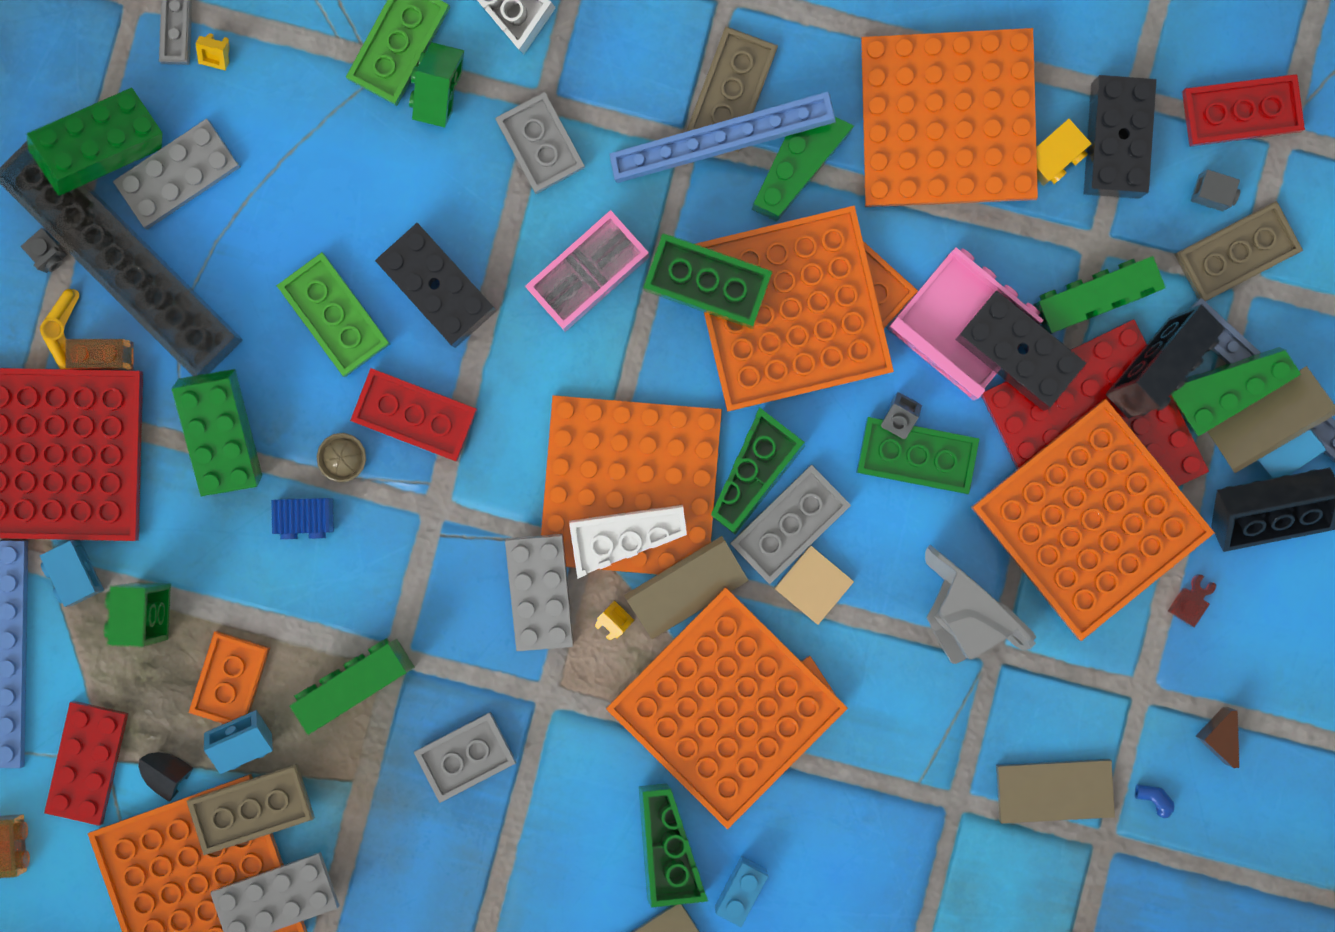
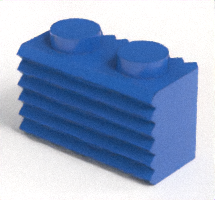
M333 498L271 500L272 534H280V539H298V533H309V539L326 538V533L334 532Z

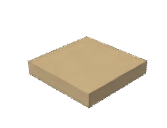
M810 545L774 589L819 625L854 581Z

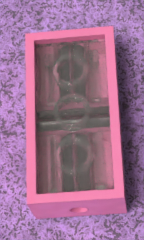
M610 210L525 287L566 332L649 258V252Z

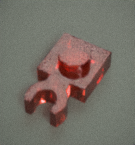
M1197 574L1192 579L1191 591L1187 588H1182L1168 610L1169 613L1194 628L1210 605L1203 600L1204 597L1212 594L1216 589V584L1210 582L1205 589H1202L1200 582L1204 576L1201 574Z

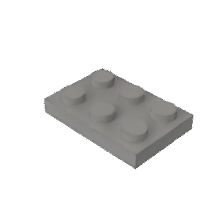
M545 92L495 118L535 194L585 169L578 152Z
M491 712L414 751L439 803L516 764V760Z

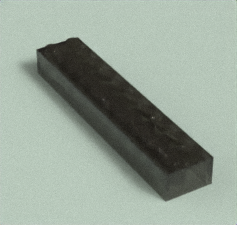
M27 141L0 167V184L192 376L211 373L243 341L87 184L58 196L28 151Z

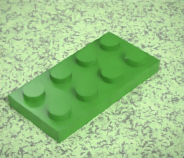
M387 0L346 75L347 80L397 106L411 81L414 66H419L421 53L427 51L450 9L449 4L441 0Z
M323 252L276 285L343 377L351 374L390 345V342Z

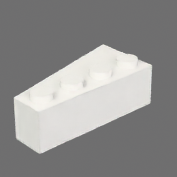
M477 0L523 54L528 50L556 9L550 0Z

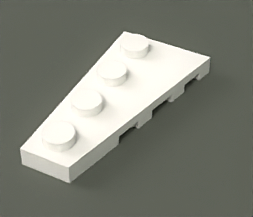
M683 505L569 521L577 578L583 577L587 573L599 568L608 567L619 560L638 555V553L647 549L658 547L687 535Z

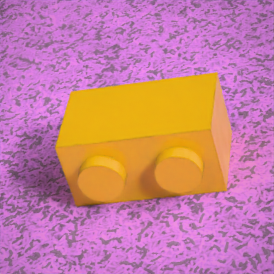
M1070 119L1066 120L1036 147L1037 179L1043 186L1049 181L1055 184L1067 173L1064 168L1070 162L1077 165L1088 155L1085 149L1092 143Z

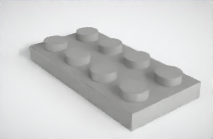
M205 119L113 182L142 226L148 230L239 169L240 165L211 122Z
M810 465L730 544L771 584L851 505L813 465Z
M563 534L506 538L505 546L516 651L573 647Z
M321 852L210 892L224 932H273L335 910L340 906Z

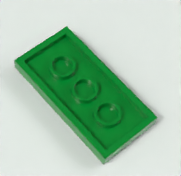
M867 417L856 473L969 494L979 438L913 426L907 438L902 439L882 428V419Z

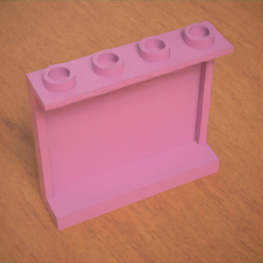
M954 248L887 329L968 397L976 400L984 393L985 387L997 373L955 339L997 290L1036 323L1041 324L1044 320L1039 316L1040 312L1030 303L1024 304L1017 298L1018 293L1008 285L1003 287L995 280L997 276L987 267L981 268L974 263L975 258L971 253L963 248L961 250Z

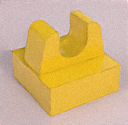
M211 33L207 34L206 37L199 36L195 43L198 64L226 71L229 65V39L224 37L223 41L215 40L214 34Z
M614 600L597 618L598 621L595 627L597 629L602 625L610 631L606 638L612 640L623 634L634 619Z

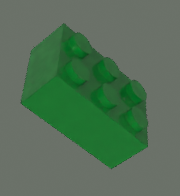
M135 582L110 586V591L107 592L105 598L106 608L109 609L108 620L104 625V636L107 638V645L144 647L168 640L171 583Z

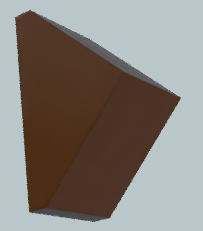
M1222 707L1196 737L1224 764L1232 768H1239L1238 710Z

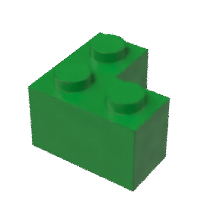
M431 42L427 51L421 53L419 66H414L411 75V83L415 84V89L412 91L409 100V107L413 108L412 120L446 127L453 111L455 87L462 75L464 50Z

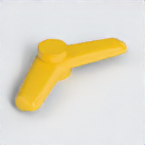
M66 289L40 325V333L59 369L76 370L64 335V327L79 298V292L75 289Z

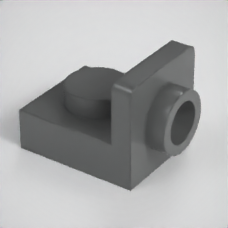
M44 228L38 230L21 245V248L35 262V268L45 273L59 268L63 263L62 259L68 255Z
M897 392L891 402L887 415L882 421L881 427L902 439H906L919 418L922 405Z

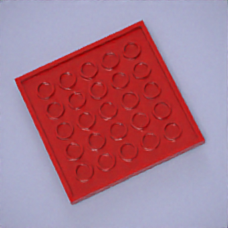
M1134 319L1071 349L1072 352L1087 364L1054 404L1045 411L1041 410L1007 381L985 391L981 395L1017 469L1098 403L1107 399L1177 487L1209 472L1171 395L1170 403L1162 410L1157 411L1155 409L1145 416L1138 415L1129 419L1105 395L1147 345Z
M0 368V538L139 541L143 371Z

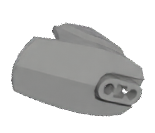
M932 545L927 547L925 552L926 564L944 579L936 600L927 615V620L951 663L957 664L967 658L973 659L996 646L1004 639L1009 640L1014 646L1023 651L1031 649L1036 644L1034 641L1036 636L1033 631L1006 605L995 600L979 584Z

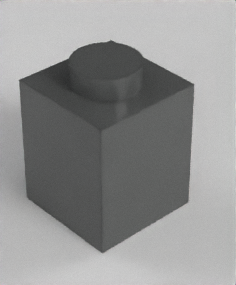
M1207 169L1198 176L1191 202L1223 212L1237 203L1240 196V189H1237L1240 180Z

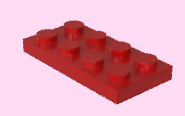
M1297 74L1185 88L1182 91L1189 147L1299 133L1305 130Z
M370 368L350 421L457 462L478 409Z
M77 701L70 702L45 807V814L98 826L103 824L129 713Z

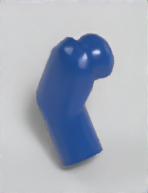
M1136 785V799L1152 801L1156 806L1157 815L1161 818L1171 816L1174 811V802L1162 788Z

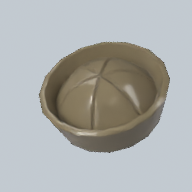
M337 433L327 437L321 443L317 452V464L322 474L336 482H347L356 478L364 469L366 462V453L362 443L353 435L346 433Z

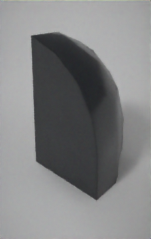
M149 753L139 758V770L145 783L155 793L169 802L179 792L177 790L178 784L183 779H188L193 770L192 766L168 753Z

